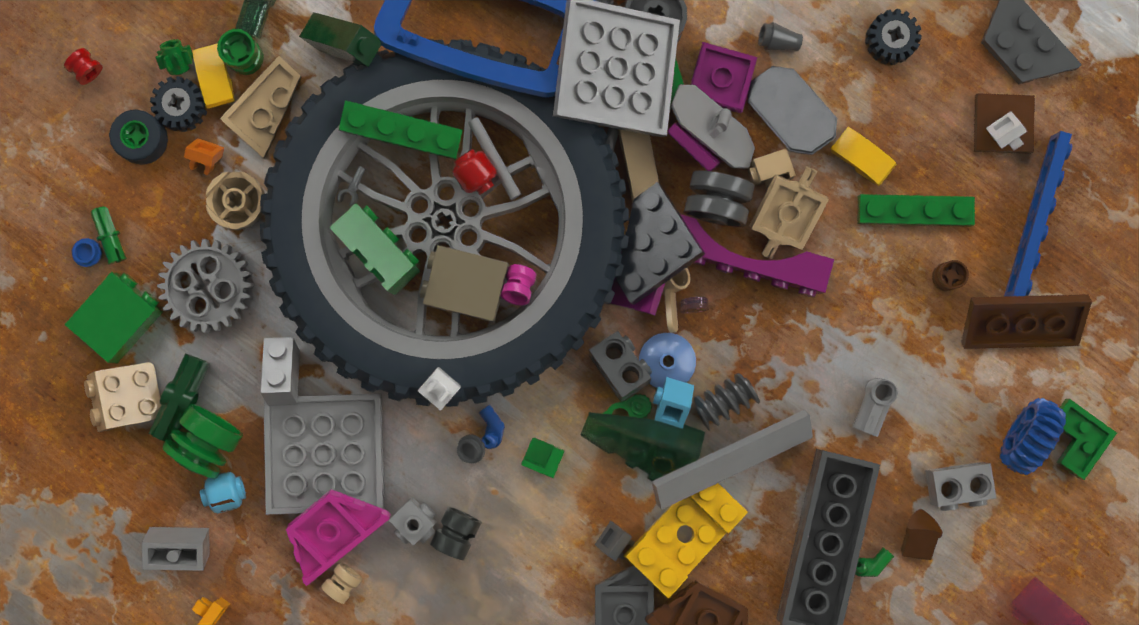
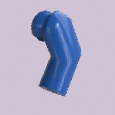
M488 405L479 412L487 424L482 441L485 448L493 449L502 442L505 425L492 406Z

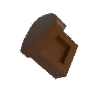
M923 509L917 510L908 521L906 534L901 546L903 557L931 560L938 538L942 537L943 531L937 521Z

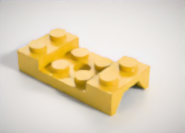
M717 483L669 506L623 556L663 596L669 599L688 578L687 575L726 533L729 534L748 511ZM684 525L692 530L691 539L685 543L677 538L678 529Z

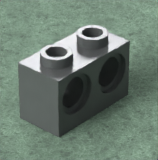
M619 331L589 349V357L622 403L650 384V374H652V371L644 359L638 360L633 353L635 347L628 336L622 337ZM610 348H617L621 351L622 356L613 360L607 357L606 351ZM627 371H633L637 374L638 380L635 383H627L623 380L622 375Z

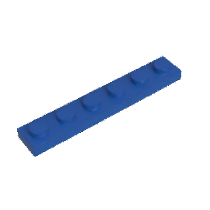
M1059 131L1050 136L1004 296H1028L1032 289L1033 281L1030 280L1031 274L1040 261L1041 254L1038 250L1040 243L1045 240L1049 227L1046 225L1048 215L1052 214L1056 206L1055 191L1063 181L1064 171H1062L1064 160L1068 159L1072 150V144H1070L1072 134Z

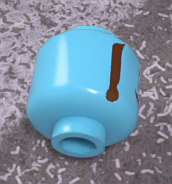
M232 472L219 474L215 479L207 478L204 484L205 489L200 490L203 506H209L216 514L237 509L241 506L242 500L246 499V491L241 476L236 477Z

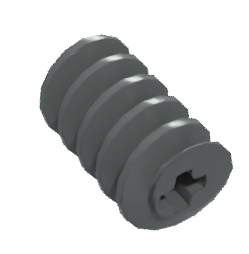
M740 373L734 375L735 383L730 379L724 381L725 389L719 384L715 385V395L709 390L704 391L705 401L698 395L694 397L696 411L709 431V421L719 426L720 415L727 421L730 420L729 410H733L739 415L740 404L750 409L749 399L752 398L756 403H760V399L752 384Z

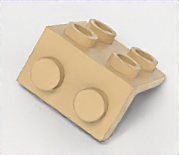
M147 362L94 371L87 375L88 380L84 382L87 397H91L93 409L90 410L92 425L97 426L98 432L155 420L161 404L155 368L152 363Z

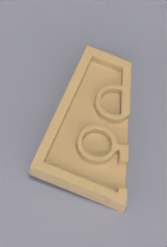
M278 56L220 119L265 159L301 76Z

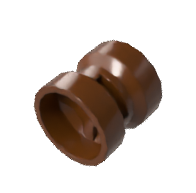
M958 260L939 264L932 273L933 283L942 291L960 288L966 284L969 278L967 267Z

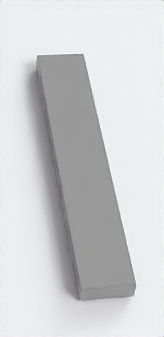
M803 410L652 481L657 505L662 510L813 438L810 415Z

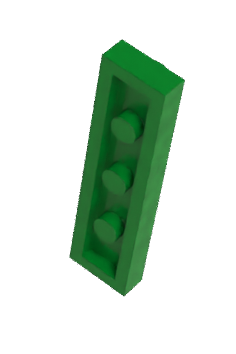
M345 100L338 131L455 160L463 130Z
M858 195L857 224L971 227L975 225V197Z

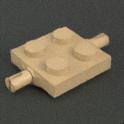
M806 166L799 181H790L775 174L749 225L752 230L764 234L769 239L762 252V255L773 259L780 244L791 245L803 250L829 200L827 196L813 191L810 187L817 173L815 169Z

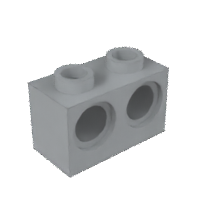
M977 462L925 470L930 504L940 507L941 511L959 509L958 504L968 502L970 507L987 505V500L996 499L991 463ZM977 477L980 481V488L973 493L970 489V483L972 479ZM949 481L952 491L948 496L944 497L941 487L945 482Z

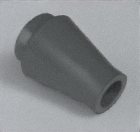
M774 22L770 24L764 23L758 38V45L763 46L765 50L799 51L803 42L802 34L795 33Z

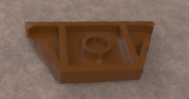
M695 580L647 615L645 621L650 625H746L748 622V609Z

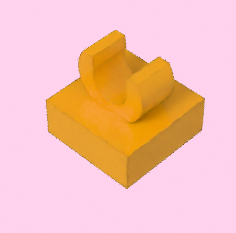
M202 597L201 600L198 599L192 607L196 614L202 616L197 625H216L230 606V603L222 597L213 603L205 597Z

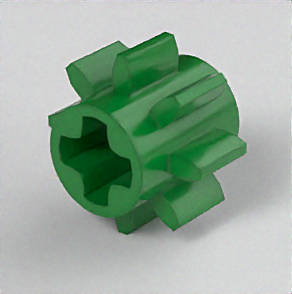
M173 39L159 46L160 51H157L158 56L155 58L160 70L166 68L170 75H180L190 69L189 64L193 63V53L190 45L183 46L180 40Z

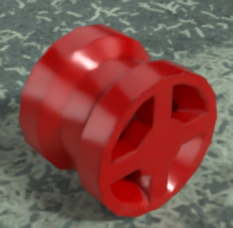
M80 48L73 52L64 63V68L68 72L74 73L76 80L81 85L93 81L103 68L99 61L91 58V53L86 48Z

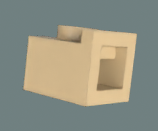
M787 148L753 159L750 163L751 168L748 169L751 183L754 185L765 183L766 187L770 186L775 174L787 180H792L796 176Z

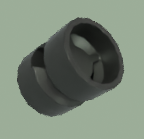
M448 506L441 520L443 528L436 530L430 545L450 557L464 560L471 546L468 540L469 538H475L482 522L461 510Z

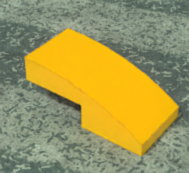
M218 43L192 50L200 89L207 109L235 102L231 78L227 72L226 64L219 57L217 51Z
M850 127L846 128L831 147V152L855 167V171L877 186L882 184L897 165L884 151Z

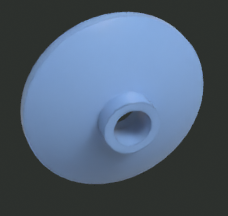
M661 333L651 337L643 345L639 354V360L644 359L652 371V374H650V385L655 388H663L666 377L687 383L695 371L696 356L692 346L685 338L674 333ZM667 355L673 358V364L670 367L663 364V358Z

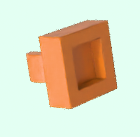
M197 138L185 148L184 158L190 160L189 167L191 170L196 169L199 163L204 164V174L208 175L213 171L215 163L223 157L224 147Z

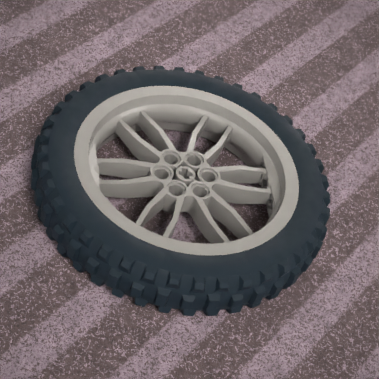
M430 39L442 45L493 61L536 71L546 70L534 62L527 65L526 57L518 53L514 54L506 51L504 54H501L500 48L479 42L477 47H473L471 40H451L449 44H444L443 40ZM387 49L377 52L369 67L352 63L343 69V76L340 78L334 76L332 79H328L320 86L321 94L319 96L312 94L301 107L302 115L300 117L295 116L284 130L287 138L286 140H279L275 147L273 158L276 162L274 167L268 168L264 181L265 186L268 188V193L262 194L260 200L261 213L265 215V222L260 224V238L267 247L266 250L261 252L262 260L266 264V268L272 271L273 277L269 280L272 291L276 296L282 298L283 303L279 308L284 317L296 323L298 328L295 332L299 338L306 343L314 345L316 348L314 355L322 362L327 361L335 364L338 367L336 373L345 379L360 380L361 388L369 392L383 390L388 392L389 399L396 401L407 398L415 399L416 405L430 406L431 402L420 394L418 389L437 367L441 368L461 385V388L445 405L446 407H456L459 405V402L467 401L468 399H472L474 404L487 402L488 396L499 392L503 397L514 393V389L520 387L524 382H527L529 385L540 380L539 375L549 367H552L554 370L564 363L562 359L571 348L577 351L584 344L582 337L589 327L595 329L601 321L599 314L603 304H610L615 294L611 290L614 278L622 274L624 265L621 264V251L628 246V236L624 235V222L629 221V209L625 207V199L622 198V195L626 193L625 181L620 179L619 172L615 169L619 165L616 154L612 152L610 145L605 144L608 136L603 127L553 117L555 96L540 97L494 86L427 65L396 52L389 53ZM345 100L410 117L430 112V122L438 124L441 111L463 112L466 116L463 149L460 156L472 148V130L468 122L474 119L476 115L491 120L519 137L530 155L506 167L511 177L529 167L535 168L543 184L542 189L516 201L486 207L483 198L501 184L497 174L491 180L494 186L483 194L479 195L477 191L466 193L462 190L455 177H442L438 155L430 153L432 185L425 190L420 189L393 162L367 146L371 139L338 131ZM358 152L365 153L393 172L411 191L405 201L401 202L377 193L362 183H359L357 189L375 202L408 215L405 225L391 228L390 230L398 239L403 238L407 244V247L402 252L408 248L414 256L420 252L427 254L418 292L417 323L414 332L387 321L368 307L360 289L378 279L373 273H369L360 279L355 277L347 261L353 253L347 246L342 249L339 248L333 232L329 228L332 225L333 208L340 182H347L348 184L352 182L353 178L345 171ZM445 187H452L455 190L452 199L446 201L440 199V191ZM549 195L558 211V238L551 264H545L513 242L482 230L484 220L519 211ZM418 200H426L428 202V208L424 213H415L413 210V206ZM468 203L478 204L479 211L475 216L469 217L464 214V207ZM443 216L453 220L449 222L451 226L448 229H445L443 226L438 227V224L441 223L439 219ZM418 228L426 230V238L422 242L415 243L412 241L411 236L414 230ZM468 231L477 234V241L471 246H466L462 243V236ZM489 243L517 254L545 272L546 275L535 292L531 294L530 302L527 305H522L498 323L479 331L460 334V314L452 312L451 333L449 336L425 334L427 306L423 304L424 298H420V291L423 281H429L431 269H427L428 259L431 251L436 252L437 245L446 244L451 249L480 255L479 252L484 247V244Z

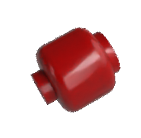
M471 149L454 161L456 166L453 168L452 174L466 193L477 191L481 195L494 186L491 180L496 176L497 170L483 151L475 152L474 149Z

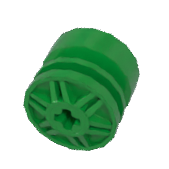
M189 404L179 419L180 424L188 432L172 430L170 435L175 441L166 440L162 448L179 465L187 470L215 479L220 473V469L216 465L225 466L227 462L218 450L233 452L242 439L243 433L215 413L201 406Z

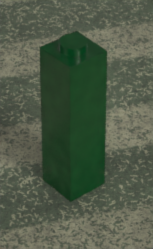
M313 12L299 35L300 38L320 52L369 67L382 45L380 39L362 25Z

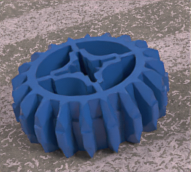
M1037 398L1030 402L1027 407H1024L1022 412L1017 415L1016 420L1012 423L1003 440V445L1000 448L1002 463L1007 465V468L1025 475L1036 471L1037 467L1042 466L1044 460L1049 458L1052 450H1055L1054 447L1060 441L1059 437L1064 432L1063 427L1066 424V413L1063 412V409L1054 402L1047 401L1044 398Z

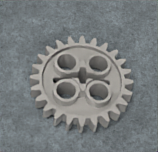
M203 239L201 247L196 241L192 240L191 249L180 245L182 254L178 255L171 252L170 255L174 260L173 263L163 262L164 266L169 269L168 272L158 274L165 279V283L157 285L158 288L165 290V293L158 298L168 301L163 310H173L174 312L170 319L176 321L181 318L179 326L185 328L190 324V330L194 332L198 331L200 325L203 333H209L211 325L218 332L221 331V323L231 327L230 318L233 317L240 320L241 316L238 310H248V307L243 303L244 299H253L251 295L246 293V289L254 287L253 284L246 282V279L250 278L253 273L243 271L248 262H238L241 253L236 251L230 255L232 246L226 244L221 249V242L215 240L211 246L209 240ZM215 259L217 268L213 273L208 274L206 264L209 260ZM193 264H196V265H197V269H198V272L200 273L201 278H200L199 275L193 270V268H192V265H193ZM189 273L192 281L190 286L184 289L181 286V279L185 274ZM202 279L210 282L207 286L209 292L201 290L205 286ZM228 283L231 286V294L223 299L220 295V289L224 284ZM212 296L218 301L219 308L215 307ZM203 298L206 302V308L202 313L198 314L195 304L199 299Z

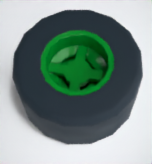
M137 109L125 111L117 116L109 132L110 144L115 152L129 162L140 165L153 163L159 159L165 152L168 143L167 130L163 124L148 112Z

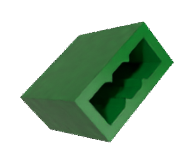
M111 272L64 324L107 363L118 364L164 312L157 306L159 301L147 291L142 293L135 287L138 283L125 272L122 275Z

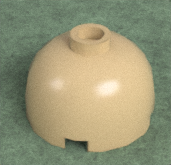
M224 172L214 178L206 190V210L212 220L224 228L233 230L250 228L259 222L263 215L261 213L260 200L261 195L265 194L259 182L245 172Z

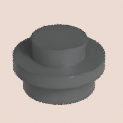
M473 434L462 437L457 446L459 458L466 463L479 462L483 459L486 451L483 441Z

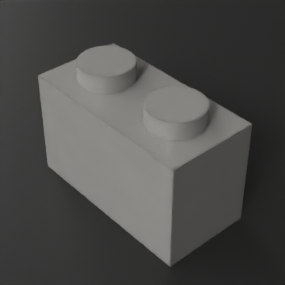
M293 337L264 338L261 395L268 406L297 405L300 350Z
M149 527L142 541L143 570L203 571L210 555L209 528Z

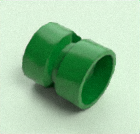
M232 29L226 31L220 37L217 45L219 57L235 73L251 75L260 69L263 64L264 54L262 48L249 33L242 29Z

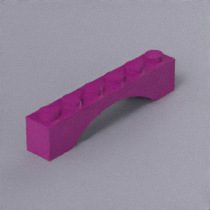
M681 215L705 252V255L695 261L694 264L705 266V263L708 262L715 264L716 270L732 274L733 270L743 272V277L752 281L760 282L761 278L772 281L771 286L785 290L788 289V286L798 288V294L815 298L816 294L826 293L834 259L808 251L781 260L746 258L730 252L716 243L703 230L695 218Z

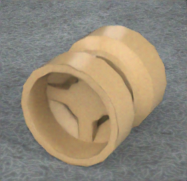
M340 562L334 569L332 578L326 579L321 588L332 599L344 604L350 597L352 588H357L362 578L352 568Z

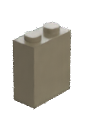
M437 245L436 252L431 251L428 259L427 269H431L429 281H423L420 298H424L423 304L425 306L495 323L501 300V290L505 284L509 264L508 262Z

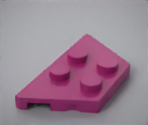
M330 489L290 522L286 528L289 541L294 546L293 553L296 562H299L303 573V583L306 586L309 585L390 519L391 513L385 509Z

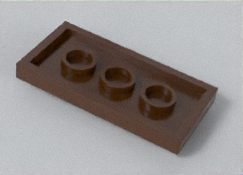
M1089 294L971 297L961 340L963 348L1079 346L1092 300Z

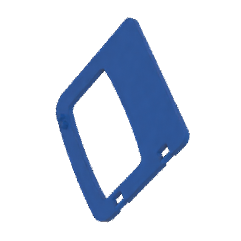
M412 0L384 1L374 24V35L380 39L381 46L427 65L494 86L540 97L555 96L559 68L557 61L560 56L563 29L549 67L545 71H536L469 54L407 31L401 27V24ZM521 0L563 18L565 16L566 0Z

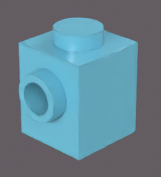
M666 377L663 388L657 387L653 403L657 404L654 420L683 428L691 409L694 385Z

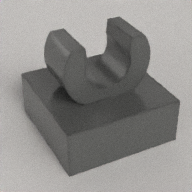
M610 521L595 543V546L616 561L617 558L625 559L622 551L627 544L633 546L635 542L631 539L632 536L619 525Z

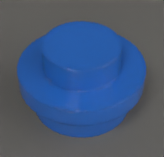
M84 238L74 244L72 257L78 265L92 267L100 261L102 249L95 240Z

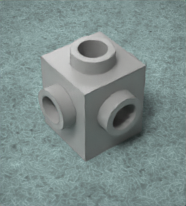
M413 497L389 519L396 528L394 533L405 544L410 542L414 546L418 541L424 544L436 532L432 528L437 523L433 518L436 515L435 512L426 503L420 505ZM412 519L418 521L419 527L413 526Z

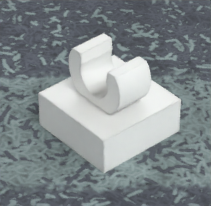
M1012 111L986 128L1001 149L1009 144L1013 151L1024 145L1020 136L1027 131Z
M437 367L418 389V392L441 411L461 388V385L441 368Z

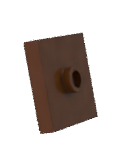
M976 94L974 152L1033 153L1035 95ZM1010 111L1018 118L1027 131L1020 136L1024 145L1013 151L1009 144L1001 149L986 129Z

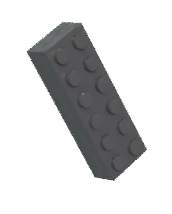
M816 449L776 617L781 625H843L880 464Z

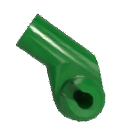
M882 547L874 558H859L855 575L859 577H877L894 556Z

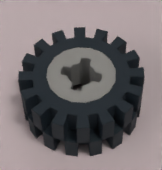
M891 9L886 10L884 14L878 15L871 23L866 32L868 37L865 39V44H869L867 50L869 54L871 52L875 54L873 58L876 61L880 58L882 59V64L886 65L890 62V65H896L898 62H904L918 49L920 45L918 42L922 35H918L921 27L920 25H915L917 19L915 17L910 19L908 17L910 13L907 11L901 14V9H895L894 12H891Z
M176 76V79L172 77L166 78L167 83L159 82L160 88L159 90L154 88L152 93L155 94V98L150 97V102L153 104L151 111L161 124L173 131L187 132V128L193 130L196 128L194 124L197 122L201 124L203 122L201 117L202 115L206 116L207 111L205 110L206 106L202 92L196 84L187 78L185 80L179 76Z

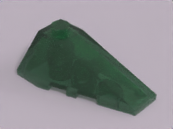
M589 412L581 436L608 454H618L626 460L625 464L632 469L638 467L648 474L647 479L654 481L697 461L700 457L705 432L685 424L683 428H678L655 421L654 419Z

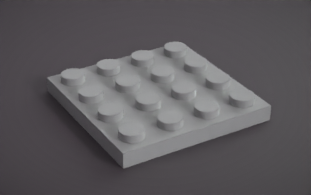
M566 0L553 117L658 137L667 136L680 20L594 0Z
M382 394L298 396L297 405L268 406L264 400L266 515L300 514L330 489L384 509Z

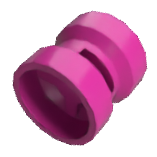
M510 265L506 273L507 283L503 285L500 296L508 303L527 305L530 302L532 293L530 287L534 285L537 274L527 266Z

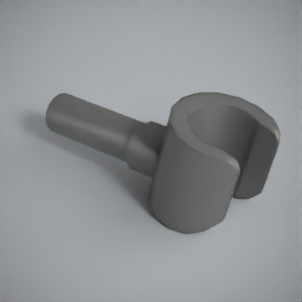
M358 167L348 189H343L339 192L338 202L343 201L344 195L347 192L352 195L349 206H353L358 202L356 191L366 170L365 168Z

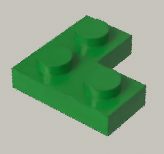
M1065 399L1060 406L1063 412L1066 413V424L1063 428L1064 433L1071 437L1072 441L1056 463L1077 478L1085 480L1117 432L1071 399Z

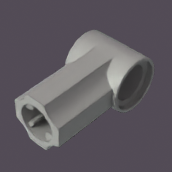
M874 378L866 385V395L853 427L878 437L889 407L896 400L898 391L893 382ZM884 384L887 388V394L884 398L878 399L875 394L876 388Z

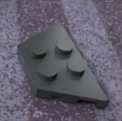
M999 0L997 7L993 10L989 27L986 29L981 43L1018 84L1031 82L1038 78L1050 77L1066 71H1073L1082 65L1024 0Z
M632 565L595 584V625H650L645 621V618L654 611V585L635 566Z

